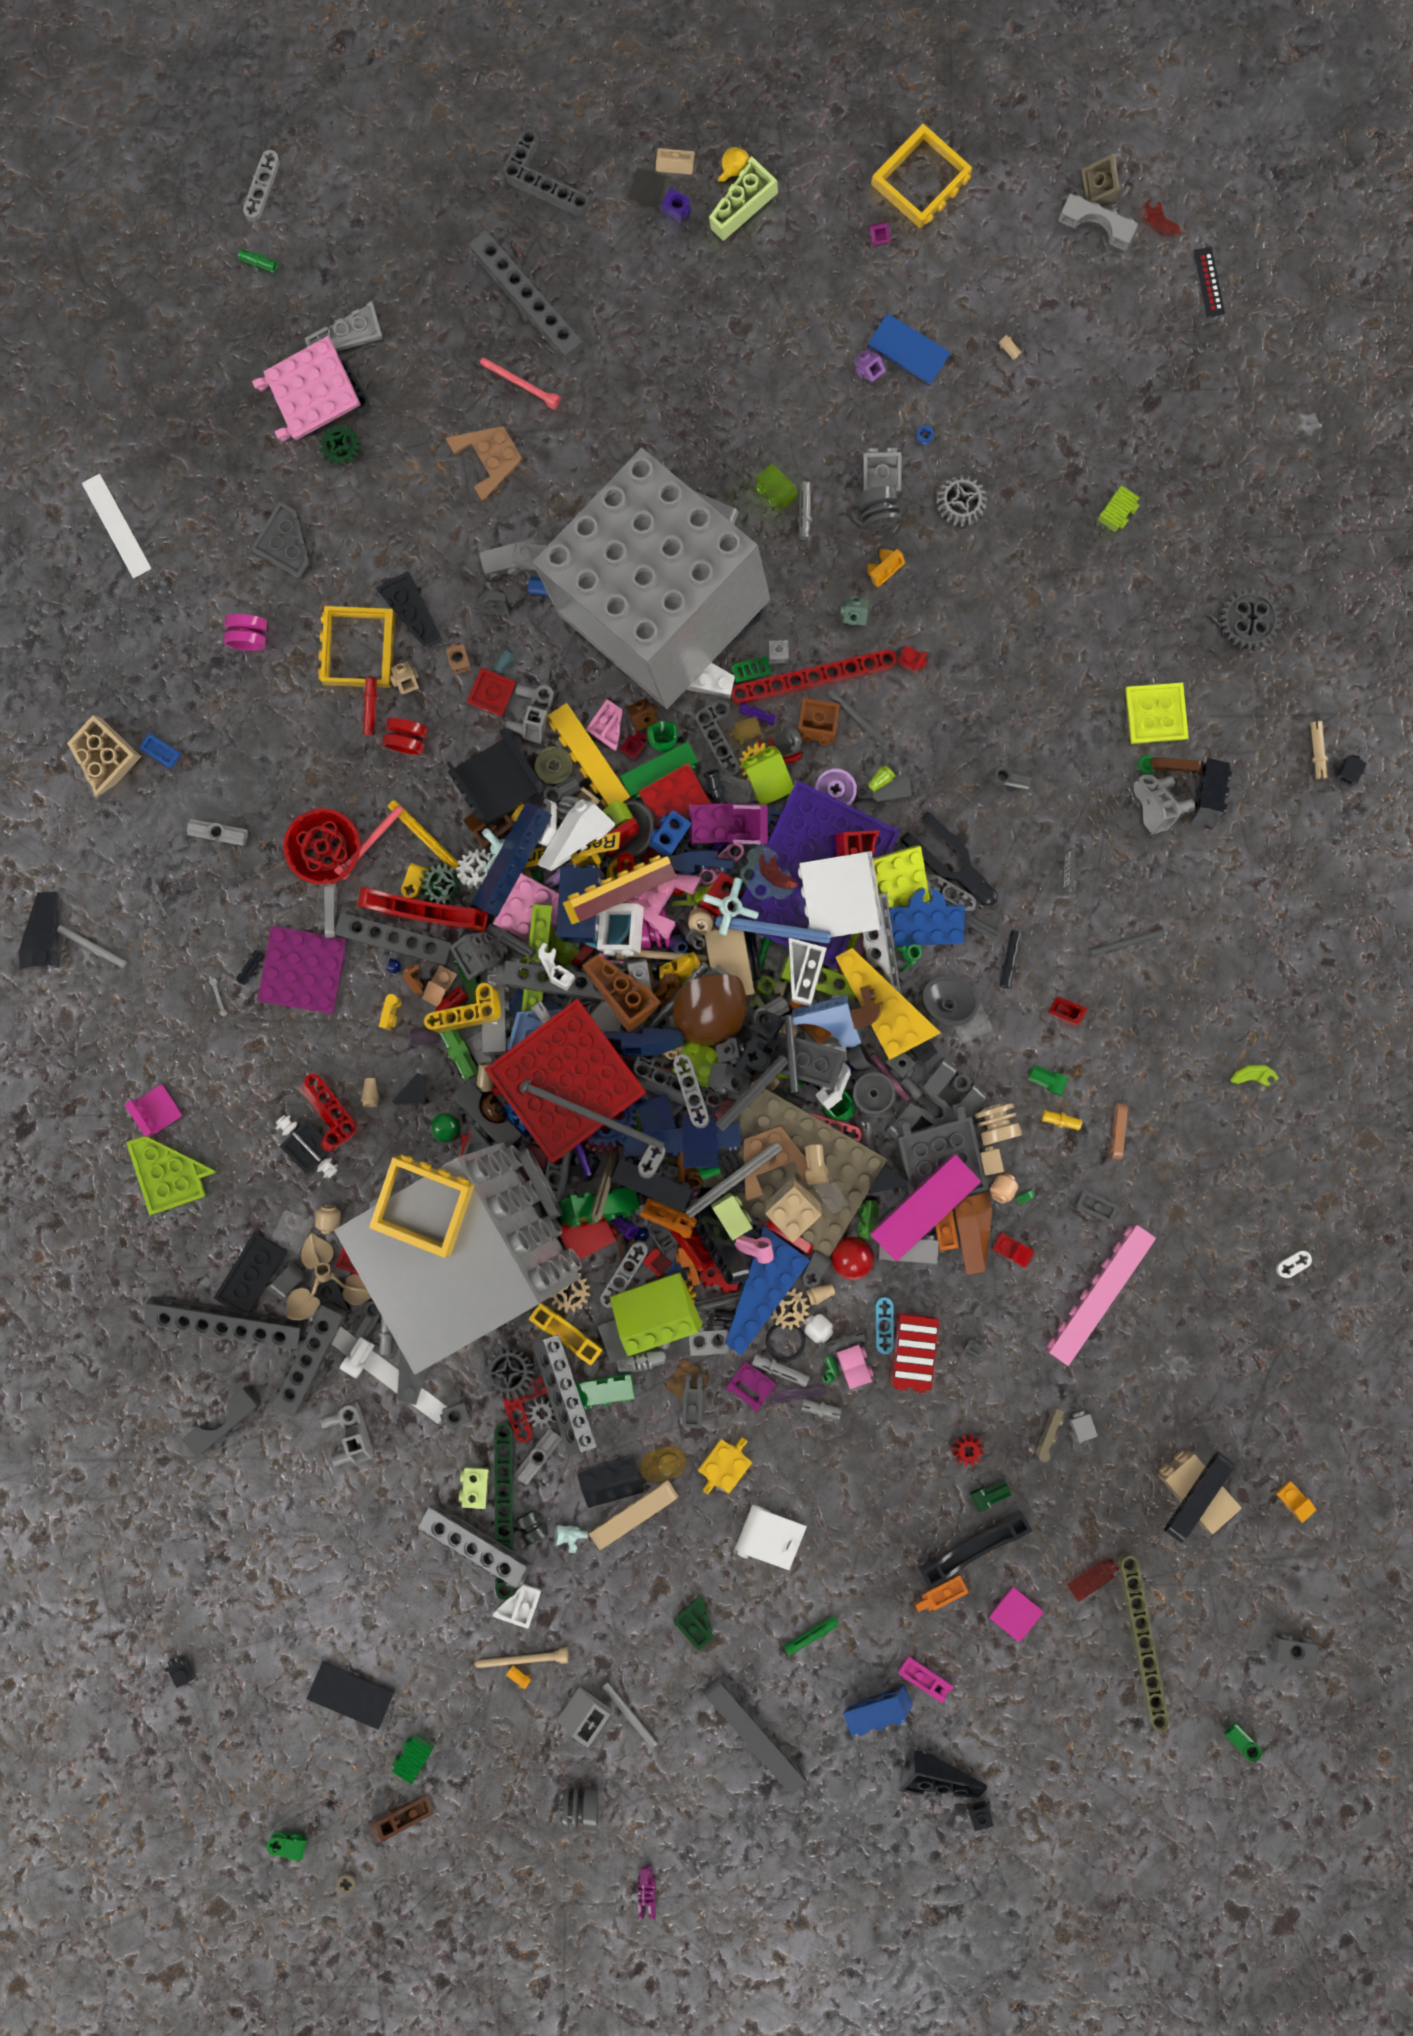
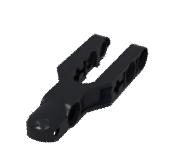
M926 812L920 819L932 829L931 832L933 834L936 833L945 842V845L962 860L963 869L961 871L950 872L909 832H906L900 840L907 848L916 845L921 846L924 864L935 875L945 880L956 881L984 907H991L996 904L998 893L971 865L969 850L931 813Z

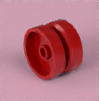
M387 718L385 728L390 733L383 735L381 745L400 753L423 755L425 745L420 740L427 738L428 727L406 719Z

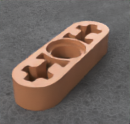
M1116 1103L1110 1152L1113 1159H1122L1128 1112L1127 1104Z

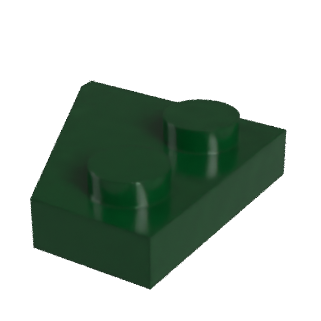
M700 1595L673 1619L675 1625L698 1651L713 1639L704 1599Z

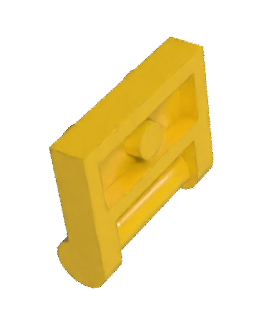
M389 994L385 998L379 1027L384 1030L392 1031V1027L395 1028L398 1016H395L396 1010L401 1007L402 1000L394 994Z

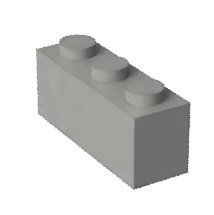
M532 538L517 543L535 544V540ZM517 543L479 553L486 579L496 580L501 578V575H515L524 569L532 570L511 563L515 544Z
M923 1236L898 1261L937 1264L939 1241L934 1240V1236ZM878 1243L877 1259L895 1261Z

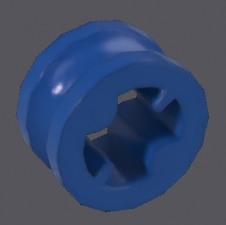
M927 425L921 426L917 431L918 442L923 445L931 443L934 436L933 429ZM923 431H926V434H930L927 439L924 436H920Z

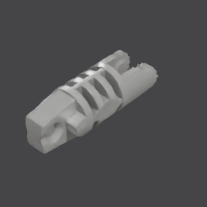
M649 1351L618 1360L617 1367L619 1373L638 1372L653 1369L655 1366L666 1363L667 1357L662 1351L652 1353Z

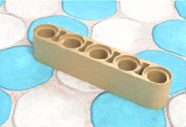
M666 1480L594 1528L588 1534L597 1548L601 1550L672 1503L679 1496L670 1482Z

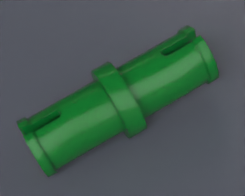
M241 249L238 255L239 261L249 263L257 269L262 268L275 273L278 266L277 261L263 257L261 253L255 254Z

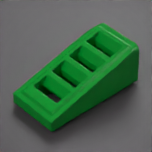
M767 656L730 665L732 675L735 676L734 681L736 685L772 675ZM763 662L765 672L761 671L759 663ZM752 665H756L757 674L754 673ZM745 667H749L751 675H747ZM739 669H742L744 677H740Z

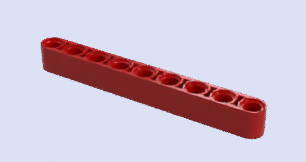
M883 650L739 684L733 688L731 698L736 705L749 704L889 671L895 665L896 654L892 650ZM890 657L892 663L886 664L882 658ZM871 661L874 667L866 668L864 662ZM852 665L855 667V672L850 673L845 667ZM833 669L837 672V675L830 677L827 671ZM816 674L819 679L811 681L809 675ZM797 678L800 680V684L794 686L790 680ZM780 683L782 688L775 690L772 688V684ZM761 687L764 692L762 694H755L753 689ZM742 691L745 697L738 699L735 697V693Z

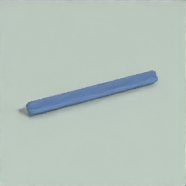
M723 916L717 917V927L721 926ZM731 918L728 929L827 944L831 938V933L826 931Z

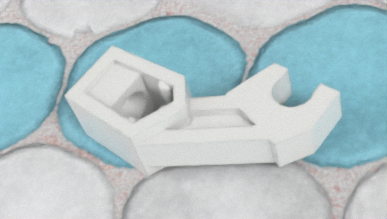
M544 799L543 803L547 804L544 810L552 814V817L538 843L548 847L557 832V805L550 800Z
M543 943L538 950L539 960H541L551 983L568 991L575 980V976L560 965H555L556 949L553 948L550 953H546L547 944ZM556 972L563 974L560 980L554 977Z
M844 1062L835 1089L823 1087L815 1095L827 1110L842 1100L843 1091L849 1076H851V1070Z

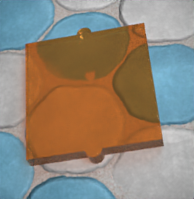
M685 1359L665 1387L675 1394L677 1399L681 1398L682 1400L686 1372H691L692 1375L690 1388H697L698 1373H703L702 1388L705 1387L710 1379V1376L699 1370L698 1366L695 1367Z

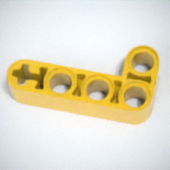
M481 983L476 988V1004L428 1013L424 1018V1024L426 1028L441 1033L496 1022L501 1016L499 991L487 983ZM490 989L489 995L485 997L486 991ZM492 1008L491 1014L487 1016L488 1010ZM474 1012L473 1018L469 1019L470 1013ZM454 1015H456V1019L452 1023L451 1019Z

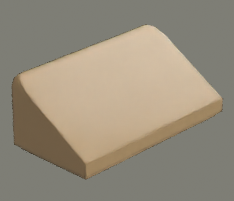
M658 148L656 171L692 175L695 152Z

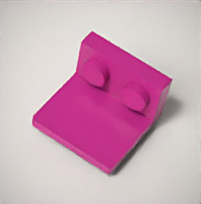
M164 1085L157 1086L136 1101L130 1100L124 1104L145 1137H152L182 1117V1113Z

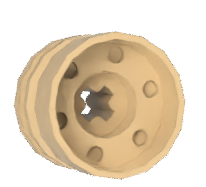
M1001 1103L984 1108L977 1114H974L975 1119L981 1117L985 1119L984 1122L977 1123V1126H987L988 1129L980 1133L983 1146L1022 1135L1019 1123L1009 1122V1119L1015 1117L1016 1113L1007 1115L1006 1110L1014 1108L1013 1103Z

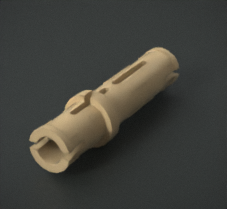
M1316 721L1310 723L1314 753L1312 762L1315 763L1317 780H1320L1321 777L1322 779L1328 778L1326 765L1328 757L1325 756L1322 721H1317V729Z

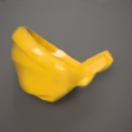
M737 147L727 149L721 160L724 172L717 181L725 182L729 177L739 176L742 169H745L750 159L748 153Z

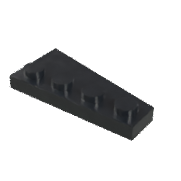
M409 571L375 588L423 647L426 648L442 640Z

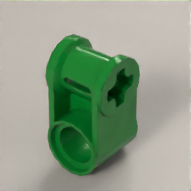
M277 1831L270 1836L267 1843V1851L273 1856L300 1861L304 1856L307 1838L298 1834ZM275 1841H279V1846H275Z

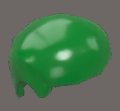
M449 1113L437 1114L431 1120V1134L440 1142H451L459 1135V1121Z

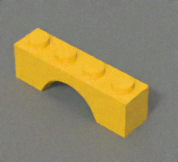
M542 1302L529 1317V1320L552 1336L559 1335L561 1342L590 1366L603 1350L600 1345Z

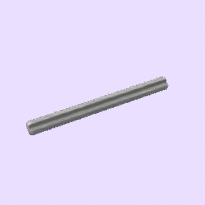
M778 1142L771 1144L685 1209L689 1217L695 1216L782 1150Z

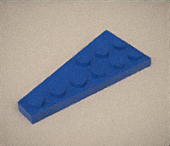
M764 1226L762 1227L760 1238L766 1237L771 1240L774 1258L771 1262L762 1264L757 1261L755 1256L753 1257L749 1267V1279L744 1282L742 1294L725 1341L727 1346L740 1355L744 1353L810 1262V1260Z

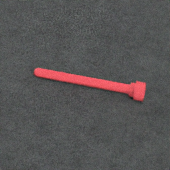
M480 359L481 365L545 400L544 402L547 404V407L555 410L559 405L561 396L556 393H546L488 359Z
M397 806L361 845L359 859L402 813L400 806ZM355 853L345 863L338 865L334 869L339 876L341 872H345L351 865Z

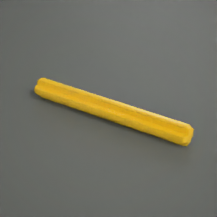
M392 800L388 804V808L393 811L397 806H400L402 813L398 818L448 867H453V871H455L456 867H459L458 861L396 800Z

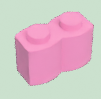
M857 1343L849 1348L836 1351L849 1389L872 1382L871 1377L874 1374L871 1366H866L864 1358H867L864 1347H860Z

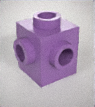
M870 350L862 352L853 361L858 376L871 382L886 371L881 356Z

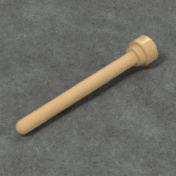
M640 950V953H633V956H623L622 953H616V960H624V958L628 957L676 960L689 953ZM695 954L700 962L709 961L708 955Z
M560 1647L559 1650L551 1653L476 1660L474 1665L476 1668L553 1660L564 1664L569 1663L567 1647Z

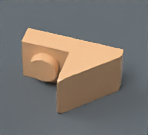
M440 965L432 981L429 980L422 999L437 1007L446 997L457 974Z

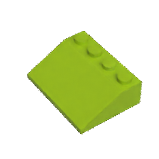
M680 1272L610 1296L620 1340L627 1356L696 1334L703 1325Z

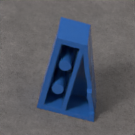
M905 1683L899 1685V1690L889 1694L888 1691L882 1692L883 1696L874 1699L869 1697L847 1706L843 1715L851 1736L855 1734L862 1736L875 1728L876 1730H882L888 1724L894 1723V1725L903 1723L913 1707Z

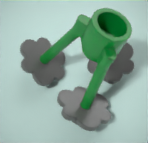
M914 944L894 947L895 951H902L903 957L908 960V963H903L901 960L897 961L898 978L900 981L904 982L911 976L910 966L914 965L915 960L920 958L922 945ZM876 948L877 954L881 956V951L878 948Z

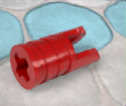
M457 986L436 1007L435 1012L461 1007L469 997Z

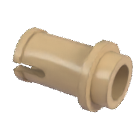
M1006 335L999 342L1000 348H1003L1013 360L1022 353V350L1012 341V337Z

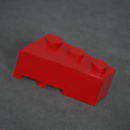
M880 830L836 833L837 857L872 851L873 855Z

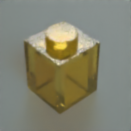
M757 717L734 723L733 737L735 741H739L740 745L762 738Z

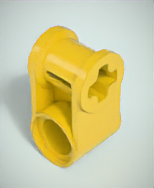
M414 863L410 864L401 886L403 897L416 900L419 898L422 891L419 886L423 885L419 878L425 877L422 872L428 871L427 868ZM413 888L414 893L408 895L406 891Z

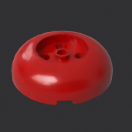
M317 808L299 815L288 827L283 841V852L289 868L302 880L316 885L333 884L344 879L355 868L361 851L360 837L353 823L342 813L327 808ZM321 832L323 834L322 839L317 840L315 834ZM335 839L340 840V845L334 847L332 844ZM325 845L327 849L322 852L321 847ZM311 849L315 851V855L313 857H309L307 855L308 851ZM355 853L351 865L345 872H341L339 876L334 869L338 865L345 863ZM327 857H332V863L329 865L326 864L325 859Z

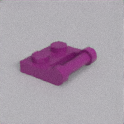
M745 1360L727 1384L725 1390L733 1392L749 1404L753 1411L757 1412L776 1386V1383ZM738 1380L760 1396L757 1401L736 1386Z

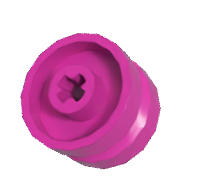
M230 614L225 616L224 627L229 630L223 635V644L225 646L247 651L265 649L266 637L262 634L267 632V620L247 614Z

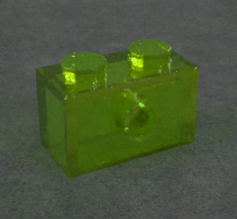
M773 463L755 477L756 489L762 495L765 494L768 497V501L773 507L777 506L781 511L798 497L797 487Z

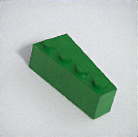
M630 1188L611 1190L608 1193L601 1219L605 1218V1221L617 1219L616 1216L622 1215L623 1218L634 1216V1212L640 1209L636 1191ZM584 1193L580 1196L570 1195L560 1201L559 1205L563 1212V1215L560 1216L562 1226L569 1225L570 1228L581 1226L582 1222H587L588 1225L598 1223L599 1221H593L590 1218L596 1193L592 1194V1196L591 1193Z

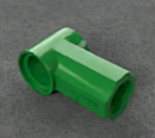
M1034 1065L1027 1080L1045 1087L1051 1093L1062 1096L1069 1078L1060 1073L1051 1072Z
M1236 1722L1226 1729L1224 1735L1247 1760L1251 1762L1260 1760L1262 1757L1261 1748ZM1255 1747V1752L1252 1755H1248V1748Z

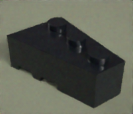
M1211 758L1206 760L1198 786V802L1195 801L1197 811L1194 818L1191 819L1190 825L1213 830L1222 814L1225 815L1227 811L1225 799L1230 791V787H1227V784L1232 776V771L1229 770V762Z

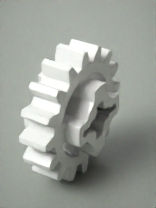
M478 849L475 850V853L468 851L469 855H462L464 860L458 861L460 867H456L457 876L464 886L467 885L469 889L473 885L476 889H479L487 875L483 868L487 864L486 861L489 862L493 855L491 852L487 854L485 849L481 853Z

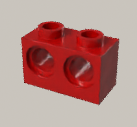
M721 871L707 894L723 900L725 897L730 896L731 892H724L722 888L724 886L732 887L734 879ZM739 890L737 898H739V896L741 895V890ZM701 901V908L707 909L714 917L723 916L719 908ZM731 902L727 905L729 911L731 910Z

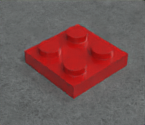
M481 667L467 699V704L502 718L517 682Z

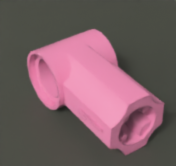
M743 1235L736 1238L735 1247L738 1252L755 1256L757 1261L762 1264L773 1260L772 1242L769 1238L753 1239Z

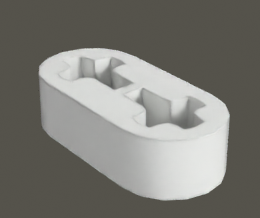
M1297 1251L1276 1265L1277 1274L1282 1278L1294 1276L1311 1264V1255L1306 1251ZM1299 1255L1306 1256V1258L1304 1259V1264L1295 1263L1300 1259ZM1292 1264V1267L1288 1269V1274L1282 1273L1283 1265L1290 1266Z

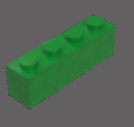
M686 742L621 775L620 779L631 799L635 798L638 800L641 798L638 791L687 763L692 771L696 770L698 760L689 743Z

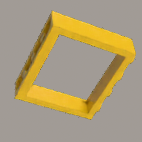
M922 124L872 176L871 185L915 225L921 228L924 224L932 221L933 215L936 211L940 212L945 207L946 201L949 198L953 199L959 191L958 188L962 184L964 186L967 184L968 180L972 177V167L925 124ZM925 140L960 173L921 213L892 187L886 179Z
M324 606V612H322L321 616L323 631H320L322 649H319L321 668H318V679H320L322 684L329 686L365 687V679L330 678L333 617L385 619L382 680H377V687L392 688V681L390 679L392 671L390 668L393 667L394 610Z
M401 1154L400 1156L393 1157L369 1228L443 1258L450 1256L475 1185L469 1183V1180H466L465 1177L458 1176L456 1178L451 1176L447 1170H435L431 1168L432 1165L429 1163L412 1161L413 1158L411 1156ZM400 1167L461 1191L443 1243L382 1219Z

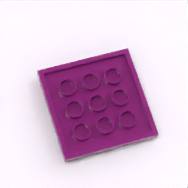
M271 926L257 1001L334 1014L348 939L340 937L326 938L322 934Z

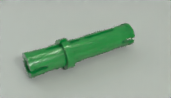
M832 1615L820 1624H814L815 1627L783 1645L787 1654L792 1656V1654L820 1637L824 1638L826 1633L839 1627L840 1625L836 1617Z

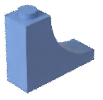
M848 995L811 1004V1007L804 1006L792 1009L794 1025L813 1024L825 1028L838 1039L842 1048H852L861 1044L860 1029H854L850 1014V1010L853 1008Z

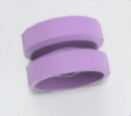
M830 769L818 777L814 789L851 806L856 796L857 785L854 778L848 772L842 769ZM832 790H837V794H833Z

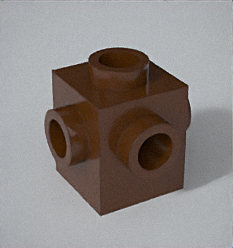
M647 698L638 700L626 707L637 731L648 728V726L658 722L656 718L658 711L654 703L650 704Z

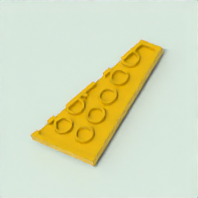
M853 948L835 957L861 1007L864 1006L860 991L862 986L871 985V989H875L877 997L874 1000L875 1003L883 1001L882 1014L871 1026L889 1060L941 1033Z

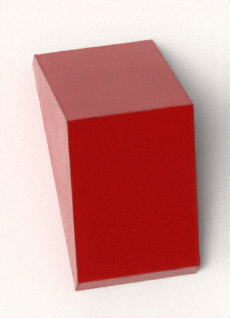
M1057 996L1048 1013L1070 1026L1076 1027L1080 1024L1088 1008Z

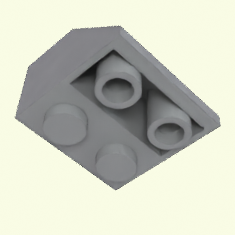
M579 1687L557 1721L574 1739L589 1748L610 1717L612 1709Z

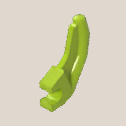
M1247 1065L1237 1070L1230 1080L1236 1084L1254 1080L1267 1087L1270 1085L1268 1082L1269 1076L1274 1081H1277L1279 1078L1266 1065Z

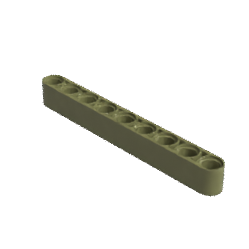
M1123 1553L1118 1558V1567L1147 1719L1155 1730L1164 1731L1169 1726V1718L1138 1560L1132 1554ZM1127 1559H1132V1565L1125 1568L1124 1562ZM1135 1578V1586L1128 1587V1581ZM1135 1598H1139V1605L1133 1607L1132 1600ZM1138 1618L1144 1619L1141 1626L1135 1625ZM1147 1637V1643L1140 1646V1639ZM1146 1657H1151L1150 1664L1143 1665V1660ZM1155 1677L1154 1683L1147 1685V1679ZM1153 1697H1159L1156 1704H1150ZM1162 1716V1722L1154 1724L1155 1718Z

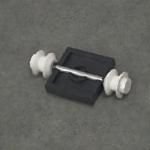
M285 1115L276 1122L278 1125L276 1129L281 1128L283 1130L282 1136L289 1134L291 1136L279 1147L305 1174H308L319 1164L317 1172L323 1171L325 1173L323 1178L327 1176L331 1178L338 1171L336 1169L338 1164L332 1165V1158L324 1159L330 1153L321 1147V1140L324 1135L308 1119L296 1130L297 1122H291L290 1115L287 1117Z

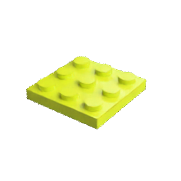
M1183 683L1125 688L1130 744L1189 739Z
M916 845L873 858L878 893H887L889 907L907 906L912 893L922 887L925 889L923 901L927 902L930 900L921 846Z

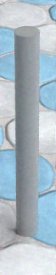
M62 925L57 928L58 933L122 968H125L127 965V961Z
M606 1682L602 1686L603 1690L650 1748H654L657 1742L611 1685Z

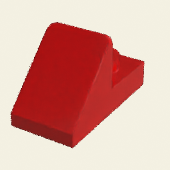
M1002 1232L991 1248L1023 1268H1026L1034 1254L1033 1250Z

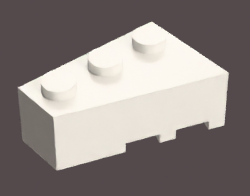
M710 663L686 690L730 699L735 676Z
M789 938L792 1002L811 1007L826 953L825 947Z

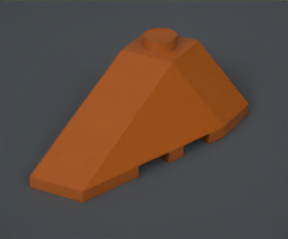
M596 955L582 965L615 1016L628 1032L643 1023L661 1004L649 987L640 984L629 974L626 975L600 955Z
M988 1192L966 1196L952 1209L966 1275L986 1272L992 1207Z

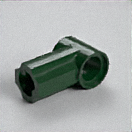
M1003 1479L986 1488H978L970 1492L969 1495L977 1512H982L991 1508L994 1503L1011 1496V1493Z

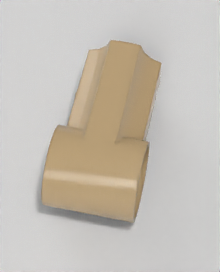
M821 1144L808 1145L805 1147L807 1161L805 1173L808 1185L828 1182L829 1175L827 1166L824 1163L823 1146Z

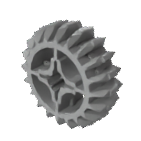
M960 475L959 480L953 476L952 482L946 480L945 485H941V491L937 493L939 498L936 500V504L940 505L937 510L943 511L941 517H948L947 523L953 520L954 526L957 525V522H960L961 527H963L965 521L968 525H971L972 520L977 522L978 516H983L982 510H986L987 507L984 503H987L988 499L984 497L986 491H980L983 485H976L977 479L971 482L970 476H967L966 480H964L963 475ZM963 488L969 490L970 493L965 492ZM952 490H955V498L947 502V495ZM976 500V508L969 512V504ZM952 509H958L961 513H957Z

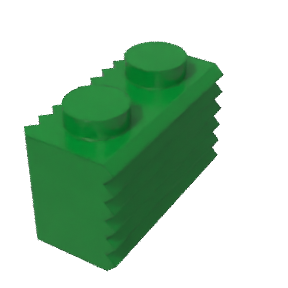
M416 1734L411 1739L409 1737L406 1739L402 1746L404 1752L401 1756L397 1754L391 1764L394 1767L391 1773L411 1785L434 1748L433 1745Z

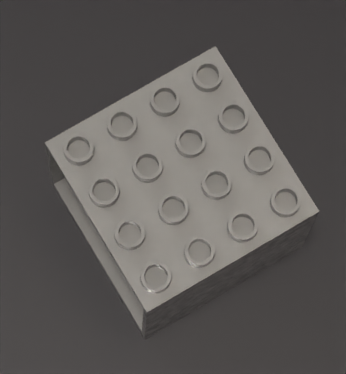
M642 447L532 562L558 615L666 709L674 703L771 600L758 545Z
M502 1142L457 1157L438 1168L449 1171L453 1177H465L466 1180H469V1183L475 1185L453 1251L446 1258L370 1229L369 1226L378 1199L370 1202L369 1210L334 1230L414 1375L535 1307L580 1279L577 1271L582 1268L581 1262L573 1249L565 1250L558 1239V1236L562 1234L561 1226L557 1219L553 1220L549 1215L545 1216L538 1203L541 1200L531 1180L526 1182L519 1169L523 1164L519 1158L518 1150L513 1145L507 1147ZM422 1176L420 1180L389 1197L382 1219L443 1243L461 1191Z

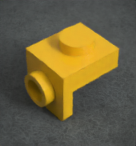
M597 853L570 859V864L578 865V868L591 864L596 865L600 869L601 859Z

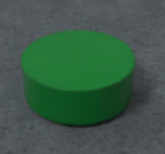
M1144 755L1138 760L1137 769L1140 773L1149 775L1155 771L1150 769L1153 756Z
M1029 1188L1017 1194L1015 1198L1019 1204H1022L1034 1198L1035 1193L1032 1188Z

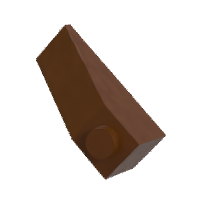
M424 1795L386 1811L367 1823L374 1841L383 1842L434 1813L427 1795Z

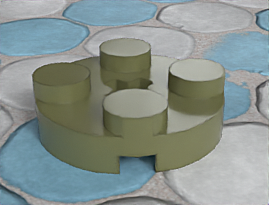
M551 746L543 749L538 754L535 761V771L540 780L545 784L557 785L572 775L573 762L567 751ZM552 761H554L555 763H559V766L555 771L553 769H549V766H551Z

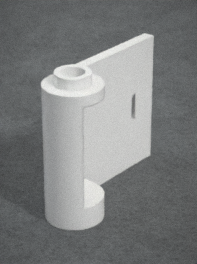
M752 1505L735 1550L738 1551L737 1555L748 1559V1556L790 1570L807 1526L773 1514L760 1506Z

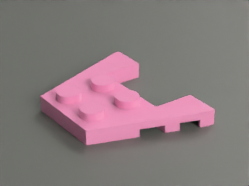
M676 874L677 878L635 896L624 903H637L644 907L643 918L649 922L653 929H657L664 938L668 939L675 927V921L660 916V912L675 888L694 895L701 883V877Z

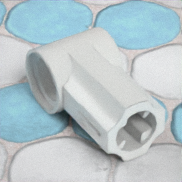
M360 1337L339 1369L357 1379L375 1344Z

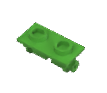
M863 1200L859 1207L860 1218L857 1232L858 1237L861 1239L875 1240L869 1232L878 1225V1222H872V1218H878V1201Z

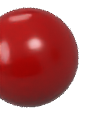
M846 1237L840 1240L831 1254L834 1270L839 1276L847 1280H859L870 1273L874 1265L872 1247L868 1242L859 1237Z

